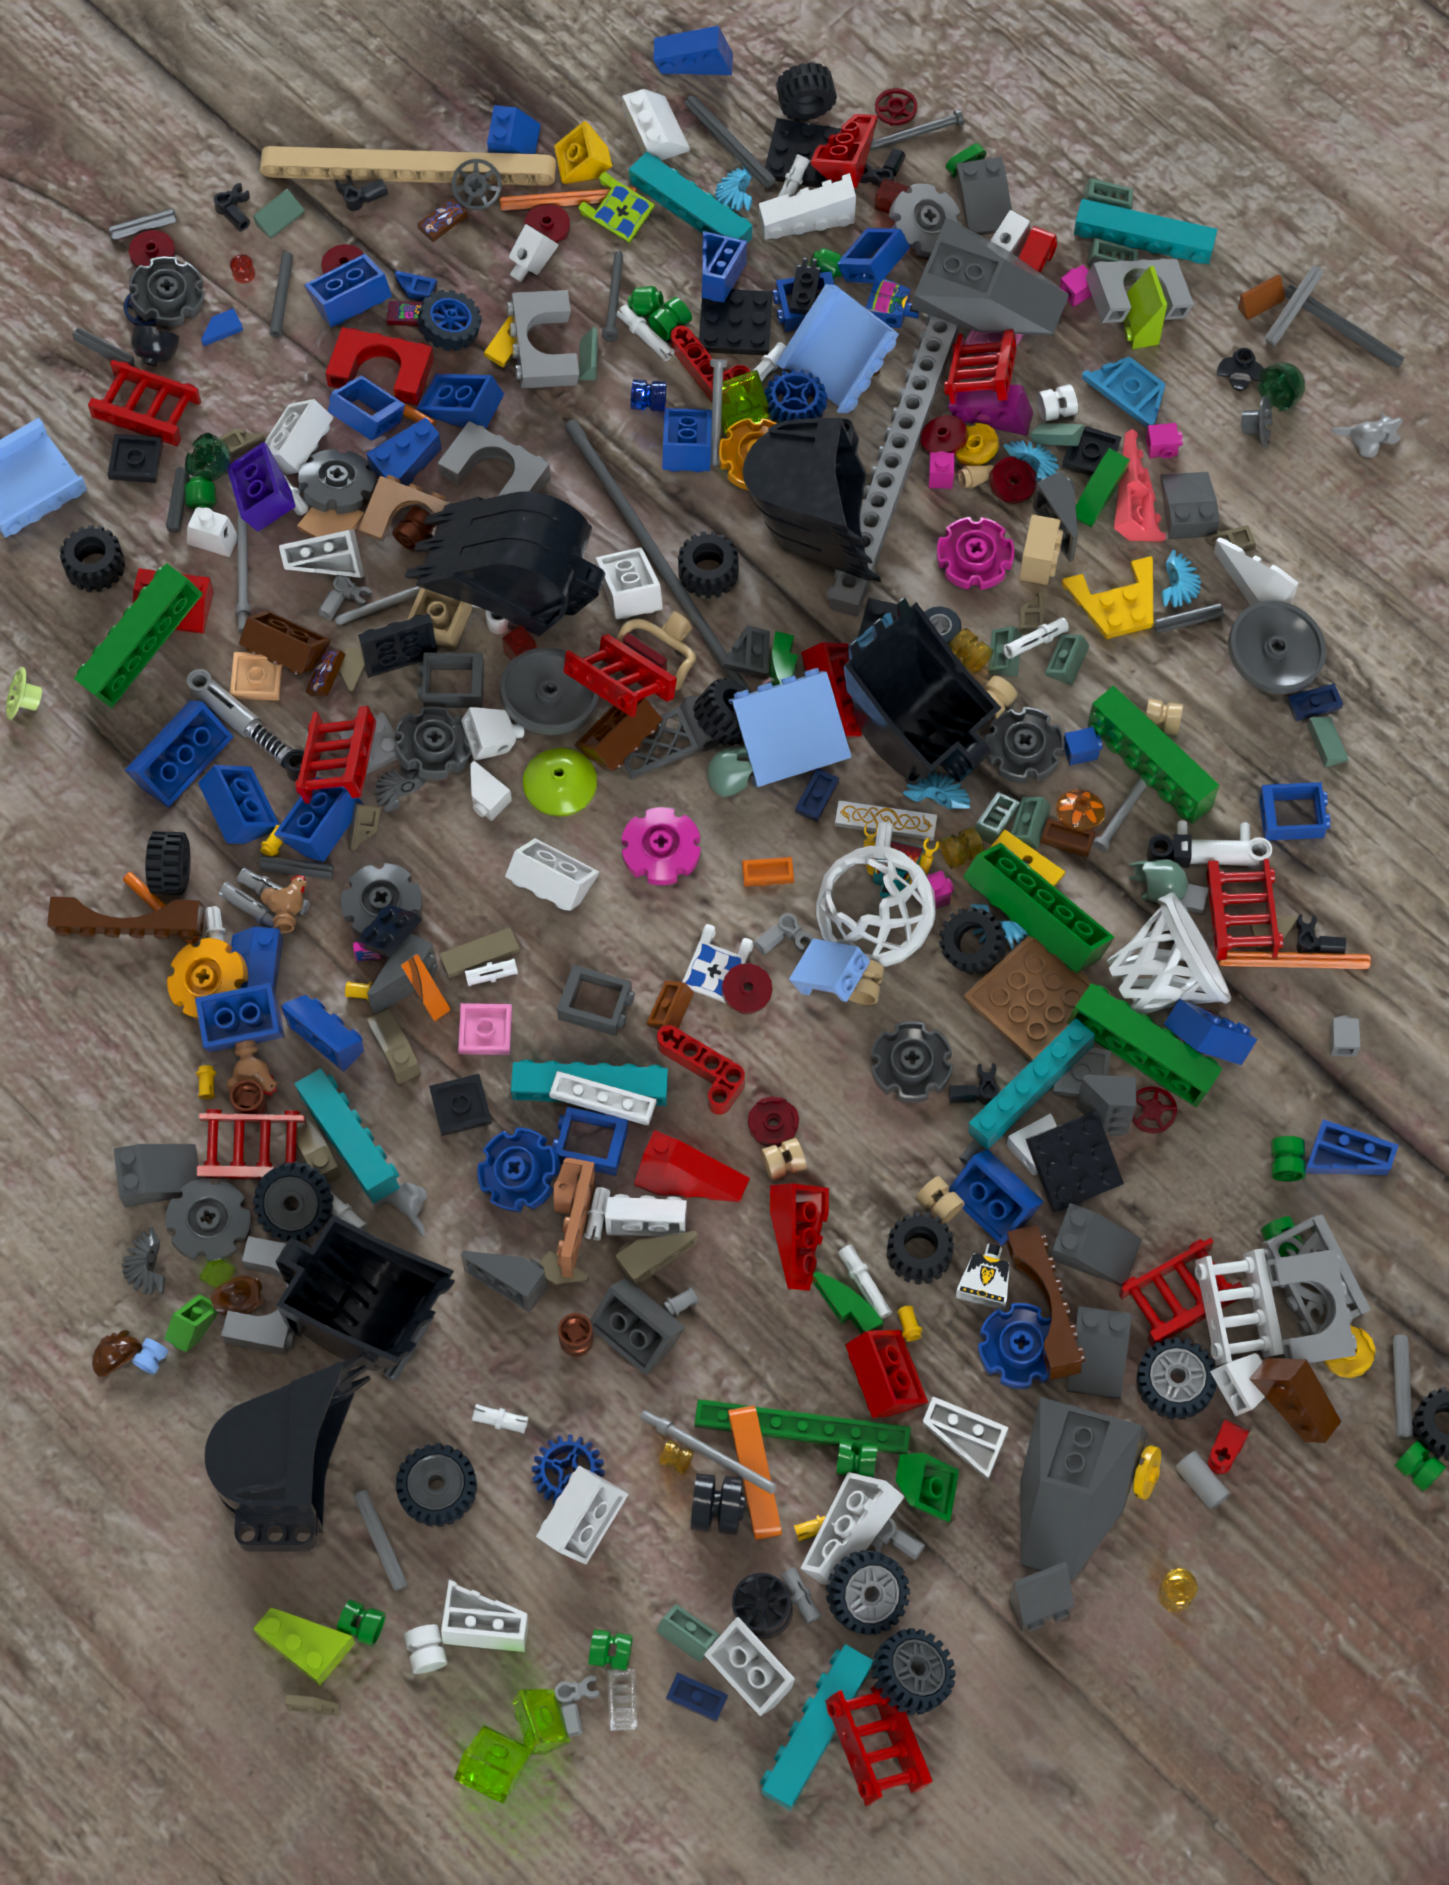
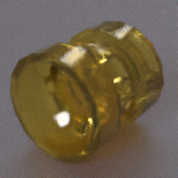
M669 1439L661 1453L658 1464L664 1467L671 1466L675 1469V1472L684 1475L693 1458L694 1450L688 1447H679L677 1442Z

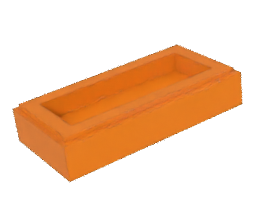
M792 857L742 860L744 887L794 883Z

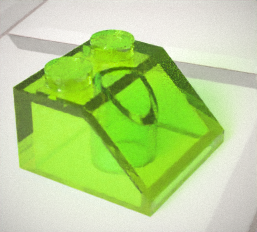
M758 370L723 382L721 428L724 434L727 433V429L740 420L751 418L754 423H759L762 418H768V403Z
M522 1689L518 1691L512 1703L515 1709V1718L520 1725L524 1737L523 1743L529 1755H545L571 1742L554 1689Z
M484 1725L463 1752L454 1780L488 1796L492 1800L504 1804L514 1790L533 1749Z

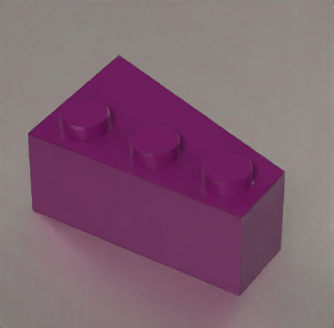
M1010 385L1008 400L998 401L997 392H993V390L958 392L956 404L949 402L948 406L951 414L962 419L964 423L974 425L975 423H983L993 429L1028 436L1033 416V410L1022 385Z

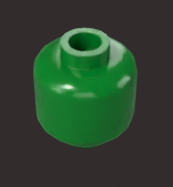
M821 248L818 252L814 251L809 266L812 264V259H817V267H821L820 273L831 271L834 280L836 276L841 277L842 275L837 265L842 256L837 252Z
M655 286L636 287L632 292V296L628 297V306L638 317H649L657 309L664 308V297L662 292L658 291Z
M205 476L190 478L184 487L186 506L194 510L198 507L211 508L215 506L217 502L215 484Z

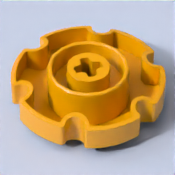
M746 418L734 423L727 429V439L722 438L720 441L718 462L721 469L729 471L727 479L731 483L749 491L743 478V464L746 455L753 444L761 436L769 432V427L777 423L764 418L759 423H754L751 418Z
M204 938L200 940L199 946L195 947L192 944H188L175 956L171 963V967L175 969V972L172 976H168L167 988L172 1002L179 1007L184 1005L183 1013L198 1019L195 998L241 989L242 983L248 981V970L245 960L236 951L231 953L233 949L231 945L219 939Z

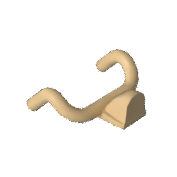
M676 611L672 612L662 629L642 619L627 621L620 629L616 638L621 643H623V638L633 629H642L653 634L686 657V660L681 664L675 676L677 678L675 690H680L687 673L696 663L695 653L683 643L693 629L690 622Z

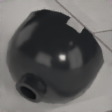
M135 326L132 331L131 344L134 353L144 359V364L157 366V363H165L176 354L179 336L166 330L164 332L156 331L154 327Z

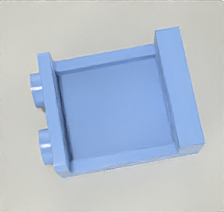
M812 939L789 980L801 994L809 995L812 989L835 993L841 1001L847 1002L869 965L870 960L858 946Z

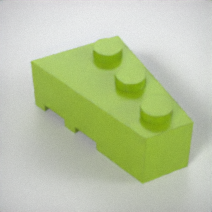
M272 1607L253 1628L261 1640L318 1686L322 1685L355 1644L351 1635Z

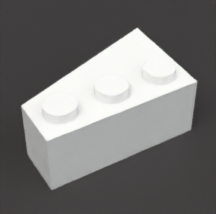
M354 529L279 545L283 566L286 570L359 578L365 576Z
M932 1397L923 1420V1425L989 1481L1009 1427Z
M449 1580L441 1628L443 1644L525 1652L528 1633L527 1613L500 1601L490 1600L481 1596L477 1591L467 1590L458 1586L456 1582Z

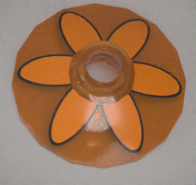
M1077 789L1070 790L1060 796L1057 800L1056 812L1063 824L1070 828L1090 830L1099 826L1103 821L1105 807L1097 795L1090 791Z

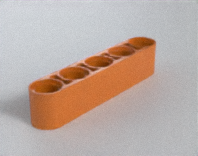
M755 1405L728 1410L738 1463L771 1481ZM743 1478V1487L755 1541L782 1535L774 1493L770 1494Z

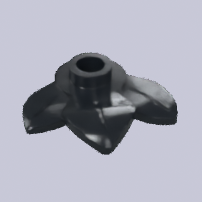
M1240 348L1233 353L1232 357L1224 358L1219 363L1217 375L1230 377L1231 386L1235 390L1241 391L1248 387L1251 380L1263 381L1265 371L1263 366L1255 361L1256 358L1252 350Z

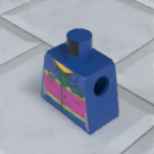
M885 278L880 284H873L866 309L889 327L901 328L905 316L918 319L920 311L912 309L913 303H910L911 290Z

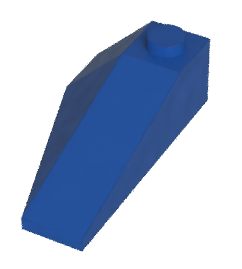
M252 927L233 934L231 941L233 949L231 953L236 951L241 954L248 970V981L242 983L241 989L272 983L275 993L283 946L280 929Z

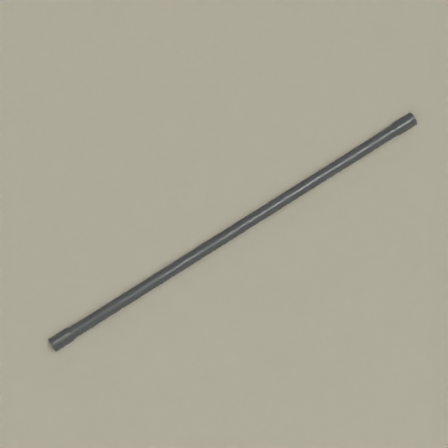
M576 419L568 421L565 424L566 431L580 448L721 666V663L727 656L724 648L588 441L587 435ZM722 668L731 681H738L740 685H744L751 692L739 672Z

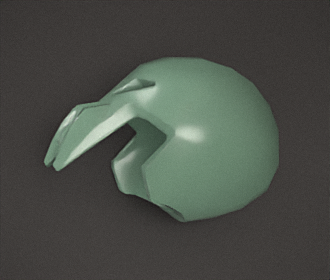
M745 746L742 748H725L713 756L708 764L707 781L717 795L722 797L733 796L747 788L748 779L753 768L749 761H738V758L748 757Z
M1166 859L1151 862L1144 860L1129 864V866L1135 867L1136 875L1130 876L1129 879L1147 882V893L1142 896V900L1158 903L1157 899L1169 893H1174L1179 900L1185 896L1188 890V879L1185 871L1178 863Z

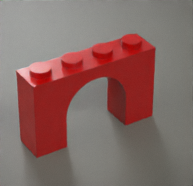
M342 327L325 373L327 385L339 389L355 379L359 367L365 361L375 357H387L397 362L400 366V371L393 388L395 398L406 404L418 406L434 361L432 346H428L425 343L405 341L402 338L386 337L379 333L363 332L356 328Z

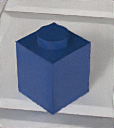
M1093 727L1064 734V751L1069 766L1098 759L1099 752L1102 749V740L1100 735L1095 734Z

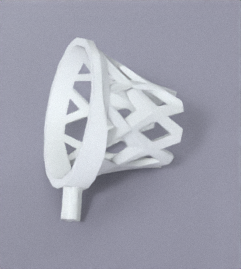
M882 822L878 823L875 846L863 847L852 851L836 860L826 872L816 903V916L821 935L825 941L856 946L853 942L864 938L876 944L872 954H865L866 957L887 967L903 962L922 947L934 925L936 909L934 890L925 872L903 852L890 848L893 824ZM855 864H866L875 867L885 874L883 877L884 884L891 896L882 899L879 905V916L867 914L861 916L856 923L842 912L837 913L832 901L833 886L837 879ZM896 867L908 871L913 880L910 885L898 876ZM894 879L899 880L906 886L901 892L893 883ZM913 894L922 905V911L920 915L909 918L905 903ZM899 905L903 918L890 919L889 907ZM831 921L836 923L844 937L843 939L837 940L834 937ZM841 922L852 930L848 935L844 932ZM918 922L916 928L911 934V924ZM868 924L880 927L878 938L866 933L865 930ZM905 926L906 941L899 946L886 942L890 929ZM883 947L893 949L879 954Z
M1169 893L1157 899L1161 906L1127 945L1107 960L1108 964L1111 965L1109 970L1113 977L1124 976L1119 990L1124 998H1133L1134 1003L1131 1005V1009L1139 1014L1146 1015L1162 1009L1175 1007L1179 999L1191 1004L1223 1002L1226 1004L1231 1001L1229 989L1215 958L1188 913L1187 908L1174 893ZM1156 921L1152 931L1148 932L1152 923ZM1170 931V934H1162V932ZM1175 941L1171 950L1158 949L1159 942ZM1138 948H1141L1137 955L1130 956ZM1186 961L1188 967L1179 966L1178 962ZM1139 975H1153L1152 978H1137ZM1179 976H1187V977H1190V978H1189V979H1185V978H1182V977H1179Z

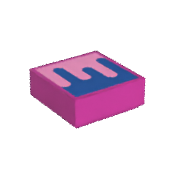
M357 942L353 943L356 962L382 959L381 954L361 948Z

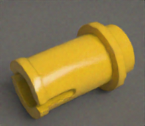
M276 825L267 840L261 843L260 851L265 856L273 857L279 854L278 849L283 841L278 839L274 833L280 825Z
M347 981L345 997L363 998L369 1002L367 993L373 982L364 984Z
M210 1065L199 1066L196 1072V1076L199 1079L198 1098L202 1099L203 1096V1100L215 1098L214 1077L216 1076V1071Z
M904 1306L898 1309L897 1314L903 1328L902 1336L908 1342L920 1339L923 1330L922 1327L918 1326L913 1306Z
M816 1515V1519L798 1525L795 1524L794 1528L798 1541L801 1542L802 1540L817 1536L825 1516L819 1517V1515Z

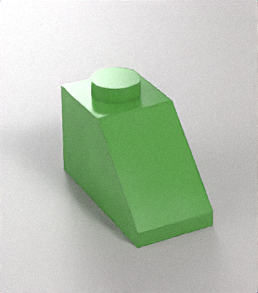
M199 1294L173 1313L164 1340L173 1344L175 1348L187 1352L200 1342L219 1312L212 1307L211 1300Z

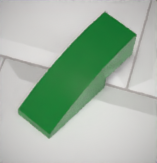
M1110 448L1108 449L1075 506L1076 519L1091 528L1093 527L1115 493L1116 486L1129 468L1130 459Z
M775 631L769 667L772 686L782 684L781 679L795 674L798 655L791 653L794 635Z
M818 1271L813 1274L812 1283L841 1325L851 1320L860 1334L866 1331L883 1330V1320L860 1295L830 1276Z

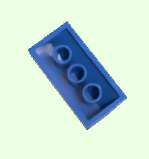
M189 700L125 771L140 788L166 807H169L234 736L203 702Z

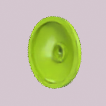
M552 748L539 753L529 762L523 775V790L527 800L535 809L550 816H569L581 811L591 802L597 788V775L590 760L580 752L569 748ZM557 772L563 773V775L560 777L556 776L555 774Z

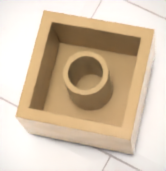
M1032 514L1019 580L1048 585L1049 577L1055 576L1063 530L1059 529V519Z
M420 588L407 620L415 615L430 614L436 645L455 650L473 608L471 604Z

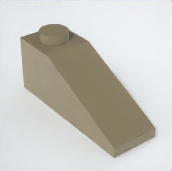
M390 1009L366 1018L397 1085L420 1075L419 1063Z
M309 1110L300 1114L306 1117V1124L297 1123L296 1145L305 1163L311 1165L313 1169L317 1168L320 1171L319 1174L327 1178V1184L340 1178L341 1174L338 1165Z
M695 1231L636 1240L631 1245L627 1243L618 1249L615 1255L616 1265L626 1278L638 1286L698 1244V1234Z

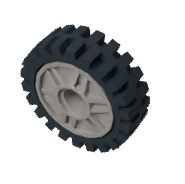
M1174 1337L1173 1340L1169 1338L1164 1339L1161 1343L1157 1342L1152 1348H1149L1141 1359L1136 1377L1138 1393L1142 1395L1141 1399L1144 1404L1147 1403L1149 1405L1148 1408L1152 1412L1154 1410L1157 1411V1415L1161 1417L1166 1415L1168 1419L1172 1420L1174 1418L1183 1420L1188 1416L1191 1418L1205 1409L1215 1393L1217 1383L1210 1371L1216 1369L1214 1367L1215 1362L1213 1358H1209L1207 1350L1203 1351L1198 1343L1194 1345L1191 1343V1340L1185 1339L1182 1341L1178 1337ZM1178 1374L1183 1378V1382L1175 1383L1171 1380L1170 1376Z
M860 1550V1552L850 1553V1557L845 1556L841 1559V1564L835 1565L833 1568L835 1573H830L828 1579L831 1580V1583L826 1586V1591L829 1592L826 1599L831 1605L829 1606L830 1612L835 1615L834 1618L843 1626L857 1633L877 1635L881 1634L882 1630H890V1625H896L899 1622L898 1617L904 1616L906 1612L903 1610L904 1605L908 1606L909 1604L906 1596L910 1595V1588L906 1585L909 1584L908 1577L904 1576L905 1571L895 1560L879 1552ZM871 1586L872 1593L865 1599V1590Z

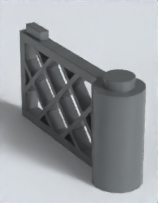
M694 695L688 696L682 701L680 707L660 715L663 720L660 722L661 725L658 724V732L655 739L652 740L645 737L642 741L652 745L648 755L635 751L630 753L628 758L624 759V766L630 779L699 750L707 751L719 745V741H714L711 736L706 735L704 730L697 724L698 720L694 717L693 706L698 697ZM678 716L680 724L677 730L665 727L669 719ZM662 732L674 735L670 745L658 742ZM678 737L688 739L691 746L684 749L674 747ZM656 746L668 750L665 757L661 759L652 757ZM633 756L645 760L642 767L632 770L630 763Z

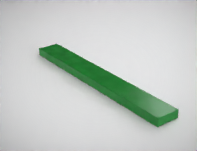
M698 1399L694 1427L732 1432L728 1410L747 1407L748 1405ZM755 1406L761 1435L765 1437L839 1446L841 1439L855 1441L857 1446H860L863 1442L878 1444L877 1451L908 1454L911 1430L909 1426Z

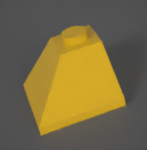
M583 121L554 145L561 181L564 184L597 179L603 172L612 167L608 147L586 121Z

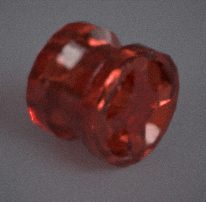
M244 254L237 255L231 259L230 269L234 280L242 284L251 282L256 275L252 259Z

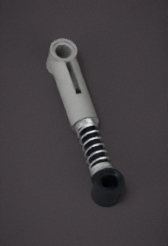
M197 669L190 672L187 677V684L192 698L203 702L243 737H248L251 740H255L256 744H260V747L264 748L265 752H269L270 756H274V759L286 770L288 777L296 782L299 778L301 766L298 768L293 766L298 763L302 764L304 751L292 749L290 746L286 747V743H281V739H276V735H272L271 731L266 730L267 727H262L260 718L211 679L208 671ZM199 684H205L203 687H196Z

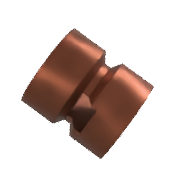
M412 506L404 516V521H400L392 531L395 540L404 548L415 551L416 543L425 540V536H429L436 527V525L424 524L425 517L430 515V513L419 506Z
M242 1080L231 1089L230 1100L235 1114L266 1115L268 1104L262 1087L257 1082Z
M571 1313L561 1319L558 1325V1336L562 1350L572 1357L586 1355L594 1344L593 1328L590 1320L580 1313Z

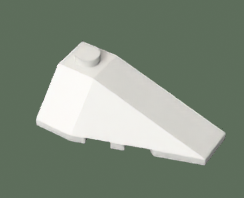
M1221 537L1217 539L1214 554L1250 605L1271 600L1293 603L1299 582L1277 566L1272 565L1269 568L1262 564L1261 558L1257 556L1250 558L1246 556L1242 548Z

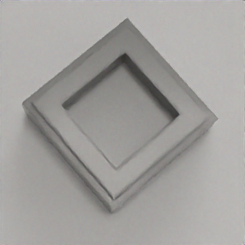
M1188 883V890L1180 901L1188 911L1202 914L1209 888Z

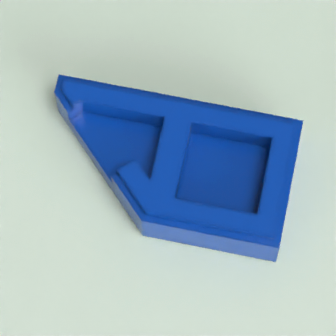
M395 271V278L408 298L423 301L429 297V294L435 293L437 279Z
M234 308L211 318L201 339L203 346L244 331Z

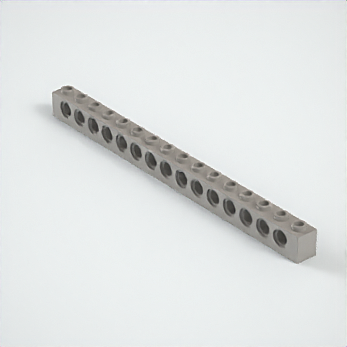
M928 314L925 322L927 329L926 331H921L918 344L921 345L920 349H915L911 362L914 364L913 368L908 369L906 373V388H901L898 396L899 407H894L892 412V427H887L884 435L885 446H880L878 451V466H873L870 474L872 483L870 486L866 485L863 494L865 502L863 506L861 505L860 511L861 532L864 545L868 546L865 547L866 555L873 562L872 564L868 563V566L873 572L917 451L923 428L926 425L952 352L953 343H955L960 329V325ZM874 505H880L882 507L876 508L874 507ZM867 525H873L875 527L869 528L867 527ZM836 570L834 579H837L835 586L830 585L827 599L830 600V610L858 617L870 581ZM845 585H852L853 587H852V588H846V587H844V586H845Z

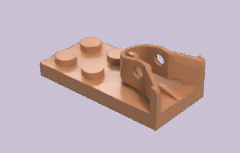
M573 1158L564 1159L554 1184V1212L570 1215V1217H565L563 1224L564 1240L559 1241L557 1256H559L558 1267H561L562 1277L567 1278L573 1277L588 1216L587 1211L590 1208L595 1188L594 1162Z

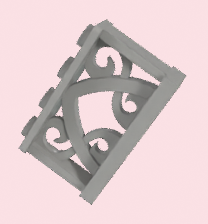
M1323 1214L1315 1215L1261 1243L1262 1248H1264L1266 1263L1267 1260L1281 1258L1278 1250L1283 1242L1292 1243L1298 1249L1297 1254L1293 1250H1284L1289 1253V1256L1307 1254L1310 1251L1313 1253L1318 1249L1321 1251L1336 1249L1342 1261L1340 1274L1342 1281L1346 1284L1347 1295L1345 1301L1351 1309L1352 1319L1371 1310ZM1308 1228L1312 1232L1303 1244L1292 1237ZM1300 1283L1278 1286L1283 1288L1287 1296L1285 1301L1288 1308L1295 1312L1299 1319L1297 1324L1301 1333L1304 1336H1308L1317 1332L1323 1324L1313 1322L1310 1312L1312 1309H1316L1318 1317L1322 1315L1323 1305H1327L1324 1296L1304 1288ZM1302 1298L1305 1299V1300H1307V1301H1309V1302H1307L1306 1304H1304Z

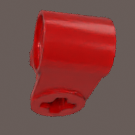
M1227 1419L1224 1420L1208 1458V1467L1215 1474L1219 1475L1225 1474L1231 1469L1238 1452L1240 1453L1250 1432ZM1220 1455L1225 1457L1222 1462L1217 1460Z

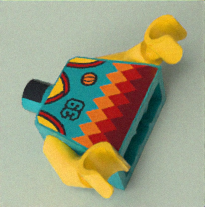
M866 824L864 826V833L867 839L864 840L863 847L875 846L876 840H874V837L877 835L878 825L876 824V832L869 834L866 830ZM930 837L925 839L924 848L891 840L890 848L903 852L919 865L927 876L934 859L932 854L940 848V842L937 841L935 848L931 849L928 846ZM865 864L868 874L873 876V883L881 886L879 895L882 898L891 896L884 884L883 877L885 874L875 867ZM896 867L898 876L910 885L913 880L908 871ZM893 880L898 890L902 891L906 887L899 880Z

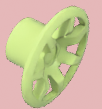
M20 667L17 670L8 691L6 701V716L8 719L14 718L19 707L36 711L41 700L42 688L26 683V670L24 667Z

